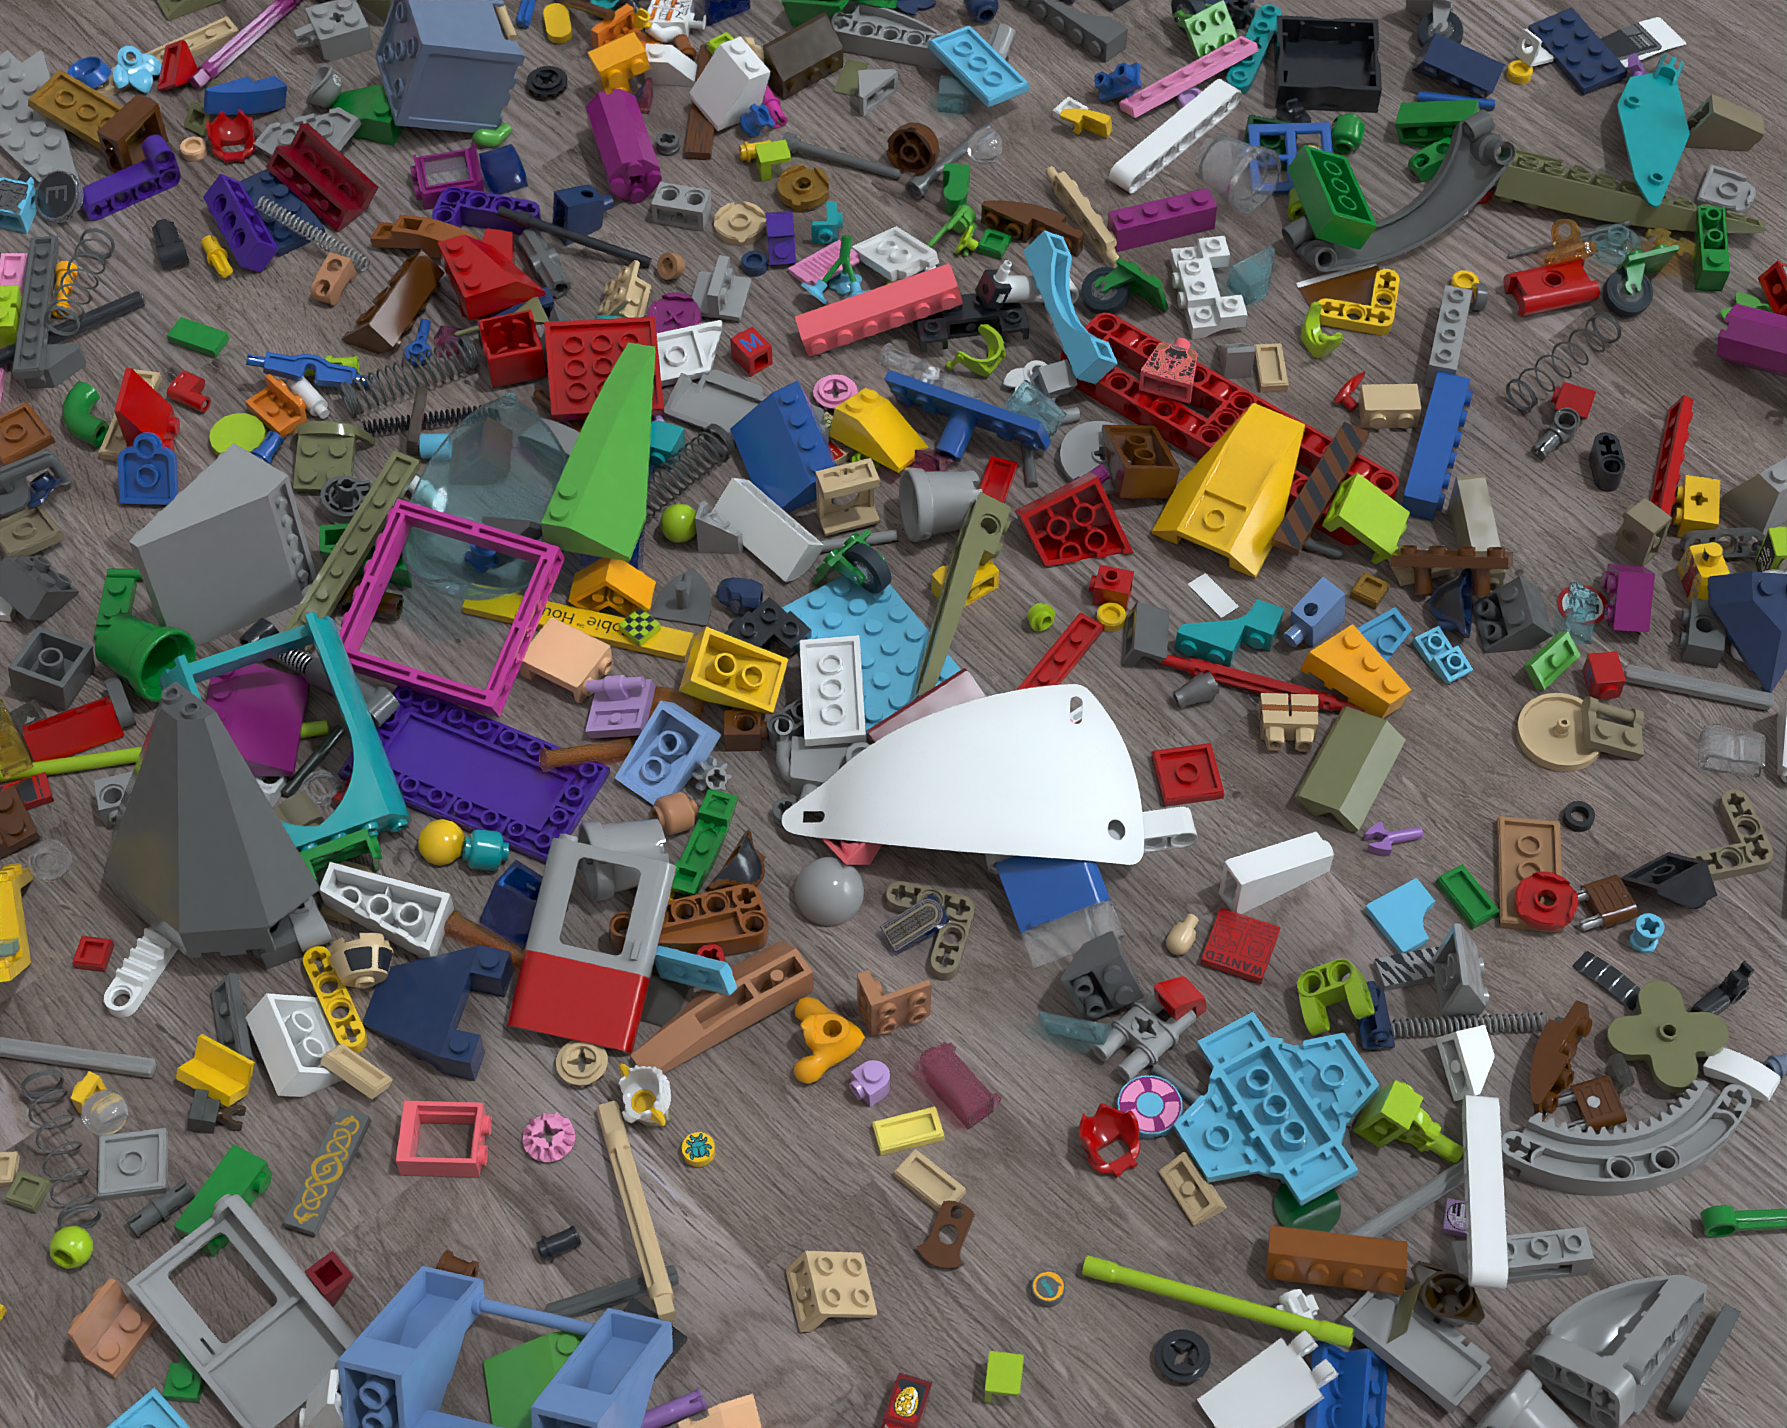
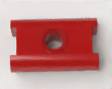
M1582 258L1509 273L1503 279L1506 295H1513L1519 305L1518 315L1521 317L1596 301L1600 295V288L1597 280L1591 281L1583 268L1585 261Z

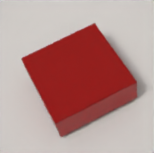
M81 936L72 961L74 968L106 972L115 946L113 940Z

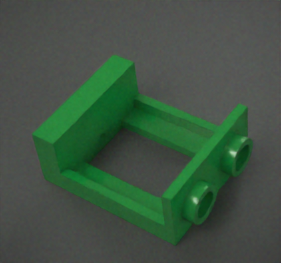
M367 828L299 852L317 884L318 881L315 873L327 869L330 862L340 864L343 861H349L368 853L374 870L378 871V861L383 859L376 835L369 836Z

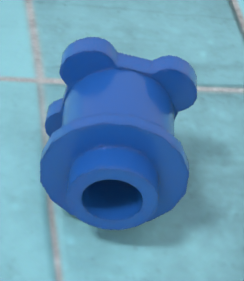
M753 103L750 106V112L741 115L740 127L745 134L756 137L765 126L771 128L775 125L774 120L768 113V108L764 104L758 106Z
M469 544L471 551L465 553L464 560L474 567L476 573H484L486 569L498 566L499 558L494 556L497 553L496 551Z

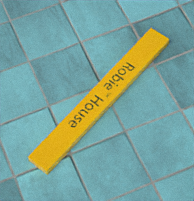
M471 585L462 610L465 614L513 624L524 596ZM547 601L536 628L541 630L547 621L553 617L610 646L686 662L694 641V633L661 626L660 631L639 647L619 631L618 624L626 618Z

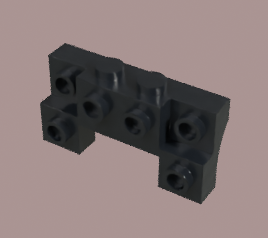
M977 293L961 295L962 305L912 321L921 353L927 352V343L941 342L942 349L944 350L948 349L949 339L980 336L978 327L983 324L993 327L997 332L999 329L1004 342H1007L1008 333L1021 332L1023 340L1029 339V325L1025 309L1021 307V303H1004L1002 309H986Z
M768 597L752 613L748 611L742 617H736L729 624L728 630L724 634L767 651L774 646L775 641L791 656L795 653V646L800 640L804 638L808 640L812 637V629L793 612L789 611L787 613L774 600ZM717 704L723 711L732 710V706Z

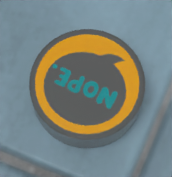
M1045 1270L1039 1272L1032 1280L1031 1294L1033 1299L1045 1307L1059 1304L1065 1295V1281L1055 1271Z

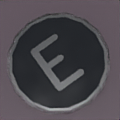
M56 169L48 172L40 180L36 188L35 204L38 212L45 219L52 222L63 223L74 217L72 214L75 210L79 211L84 196L83 185L76 178V175L69 171Z

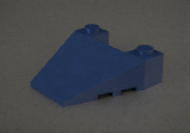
M478 945L392 966L386 980L377 983L362 1024L364 1028L393 1045H399L408 1050L415 1058L423 1059L435 1066V1069L444 1075L475 1081L485 1055L481 1035L457 1030L471 990L501 997L506 996L515 971L511 952Z

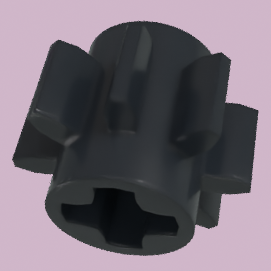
M1228 1L1227 10L1235 29H1243L1247 25H1251L1256 8L1250 7L1251 1Z

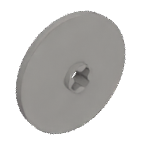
M1091 421L1080 424L1067 433L1060 447L1059 459L1063 472L1070 481H1074V478L1077 476L1082 477L1100 463L1110 475L1101 429L1102 425L1117 424L1105 421ZM1098 454L1103 455V458H1104L1105 460H1100V457L1097 456V455H1098ZM1111 478L1102 483L1106 494L1117 493Z

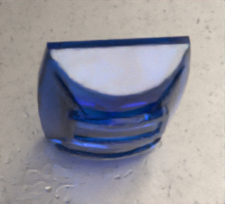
M512 144L479 154L481 169L492 194L502 195L528 186L524 166Z

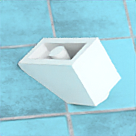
M646 44L645 50L651 69L644 72L645 84L694 86L697 72V64L672 45Z
M1486 1026L1473 1027L1437 1037L1436 1042L1454 1101L1462 1100L1464 1095H1479L1495 1057Z

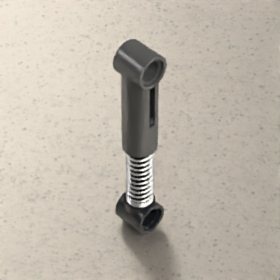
M260 618L240 637L239 641L241 645H245L280 632L271 622ZM301 649L272 657L273 660L281 663V665L303 676L305 681L311 686L334 698L319 657L316 658ZM357 678L375 727L379 728L399 708L400 704L397 698L382 686L375 688Z

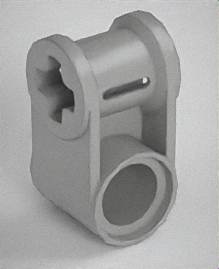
M313 896L309 897L306 902L289 914L293 925L292 928L302 953L312 947L321 946L333 941L324 917L320 915Z

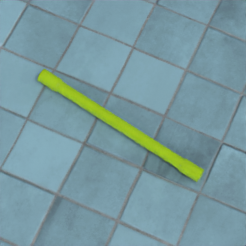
M1087 1255L1084 1261L1082 1275L1109 1283L1123 1284L1299 1334L1306 1330L1311 1337L1319 1341L1350 1349L1354 1328L1300 1316L1122 1267L1117 1263Z

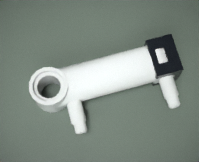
M1005 260L998 270H985L975 288L986 309H1002L1004 303H1045L1036 287L1033 275H1008L1012 266L1009 260ZM1070 278L1071 301L1074 304L1079 297V291Z

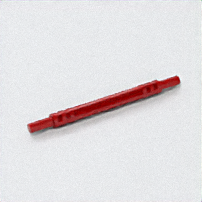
M1167 654L1166 659L1160 663V665L1187 671L1190 676H1197L1201 672L1203 674L1210 672L1218 683L1260 694H1288V701H1290L1291 694L1318 695V709L1334 712V710L1341 711L1346 706L1365 712L1364 709L1346 700L1338 699V695L1196 658L1188 660Z

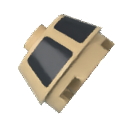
M359 933L360 939L345 943V939L342 937L334 941L331 945L332 955L329 959L343 985L369 988L386 980L394 951L390 947L389 940L384 941L383 934Z

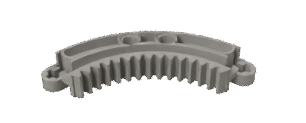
M1693 1080L1683 1097L1678 1098L1675 1106L1671 1104L1666 1113L1661 1111L1657 1119L1653 1116L1649 1117L1646 1124L1638 1121L1635 1129L1630 1124H1627L1623 1132L1618 1126H1614L1611 1134L1608 1133L1605 1127H1601L1599 1134H1596L1591 1126L1588 1127L1586 1133H1582L1579 1125H1575L1574 1129L1569 1131L1567 1122H1563L1558 1128L1555 1127L1554 1118H1550L1544 1123L1542 1122V1113L1538 1112L1533 1117H1530L1523 1133L1509 1131L1501 1137L1502 1161L1521 1170L1518 1177L1520 1179L1548 1189L1571 1194L1618 1196L1648 1191L1668 1185L1687 1176L1715 1156L1733 1136L1752 1102L1751 1094L1745 1087L1731 1084L1726 1086L1719 1096L1706 1089L1709 1084L1708 1082ZM1734 1096L1739 1101L1733 1113L1727 1111V1108ZM1513 1143L1519 1145L1515 1153L1509 1151V1147ZM1529 1150H1531L1532 1153L1529 1157V1162L1525 1161V1157L1527 1156ZM1656 1162L1664 1163L1668 1169L1660 1167ZM1612 1171L1621 1173L1624 1178L1616 1177Z

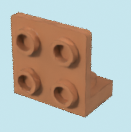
M869 970L857 974V1006L871 1037L877 1034H889L896 1030L897 1027L908 1023H919L931 1014L932 985L929 980L884 995L880 981L878 979L874 981Z
M111 1277L105 1285L97 1288L92 1296L91 1303L84 1312L78 1314L72 1320L67 1335L83 1360L117 1379L159 1323L152 1314L131 1303L118 1281Z

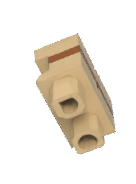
M1261 693L1258 706V719L1261 726L1260 740H1265L1268 750L1279 751L1283 749L1284 740L1295 741V749L1298 751H1311L1318 728V695L1291 694L1288 704V694Z

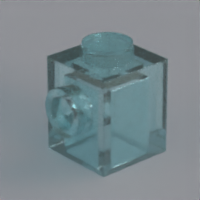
M940 76L938 112L969 114V105L975 103V94L957 76Z

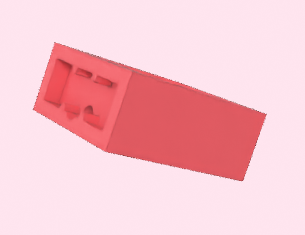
M404 1101L396 1155V1164L400 1175L480 1178L481 1165H487L488 1147L484 1145L485 1135H490L492 1126L491 1115H486L484 1104L477 1102ZM421 1123L474 1124L470 1159L416 1157Z

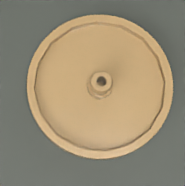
M1549 693L1532 699L1524 706L1516 725V737L1520 748L1528 758L1549 770L1572 772L1588 767L1599 757L1601 751L1584 747L1581 713L1583 700L1581 698L1564 693ZM1596 714L1597 718L1602 719L1599 714Z

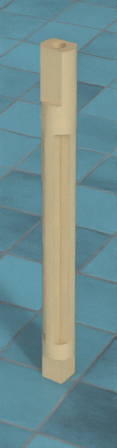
M616 1101L600 1104L596 1107L597 1116L650 1302L655 1306L660 1320H675L677 1318L672 1302L674 1299L673 1290L619 1105Z

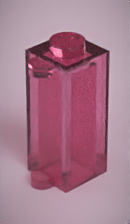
M943 1042L938 1047H930L922 1054L919 1059V1075L969 1130L994 1112V1107L1000 1103L1002 1098L997 1093L992 1095L956 1055V1047L953 1043L947 1044Z

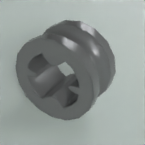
M665 130L656 136L657 151L661 155L672 156L678 153L680 144L679 136L676 132Z
M781 798L773 805L774 822L781 828H784L781 811L785 812V809H789L797 803L793 798Z

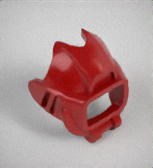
M240 109L235 119L228 118L221 111L212 123L206 121L211 151L216 157L224 159L225 164L236 161L240 163L245 162V157H248L255 151L254 143L256 140L254 139L253 119L246 116ZM246 144L244 150L239 152H224L222 150L224 146Z
M1100 1103L1093 1117H1087L1084 1113L1082 1114L1079 1125V1137L1085 1152L1088 1154L1087 1161L1094 1170L1104 1174L1112 1173L1115 1178H1118L1127 1169L1137 1167L1135 1159L1140 1152V1140L1138 1139L1139 1124L1131 1110L1125 1113ZM1122 1140L1128 1147L1129 1152L1115 1161L1106 1163L1097 1153L1113 1142Z

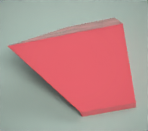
M823 838L824 842L846 865H870L882 845L878 843Z

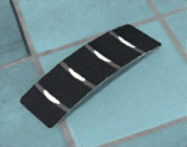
M1589 951L1584 952L1573 964V968L1595 980L1630 1010H1634L1641 989L1623 973Z

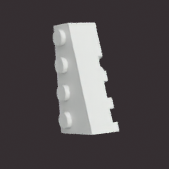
M332 862L329 863L319 890L324 905L375 933L383 934L387 940L422 959L437 956L454 910L449 893Z

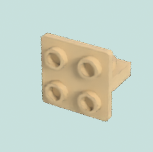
M634 260L628 267L624 266L614 280L610 279L603 290L605 298L598 309L600 315H617L621 318L644 317L652 285L637 277L640 262Z

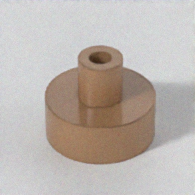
M663 253L657 263L659 275L667 280L679 279L686 267L683 258L678 253Z

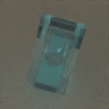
M1272 245L1229 268L1227 287L1236 295H1242L1246 305L1260 301L1268 295L1275 248Z

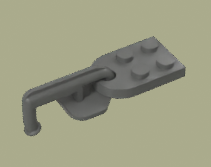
M40 451L0 468L1 517L20 511L28 505L31 499L27 476L50 468L55 477L59 476L61 478L59 486H67L71 483V475L68 474L64 465L52 451Z

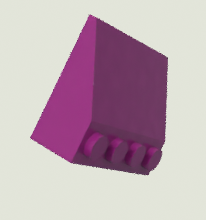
M252 664L210 678L205 703L218 714L254 777L294 776L310 684L303 677L258 664Z

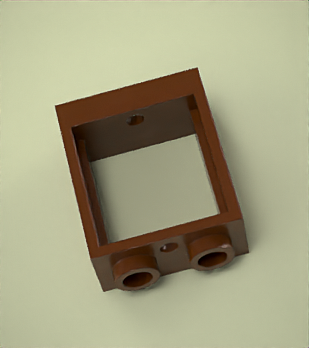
M136 94L97 131L109 170L116 173L144 161L142 144L149 136L159 135L166 143L169 141L160 113V107L156 101ZM143 124L145 132L127 147L126 139Z

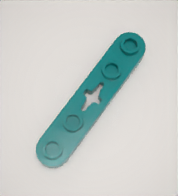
M1272 4L1263 5L1257 10L1245 38L1258 44V52L1235 63L1228 72L1226 83L1240 90L1242 94L1249 92L1274 39L1277 15H1282V12Z

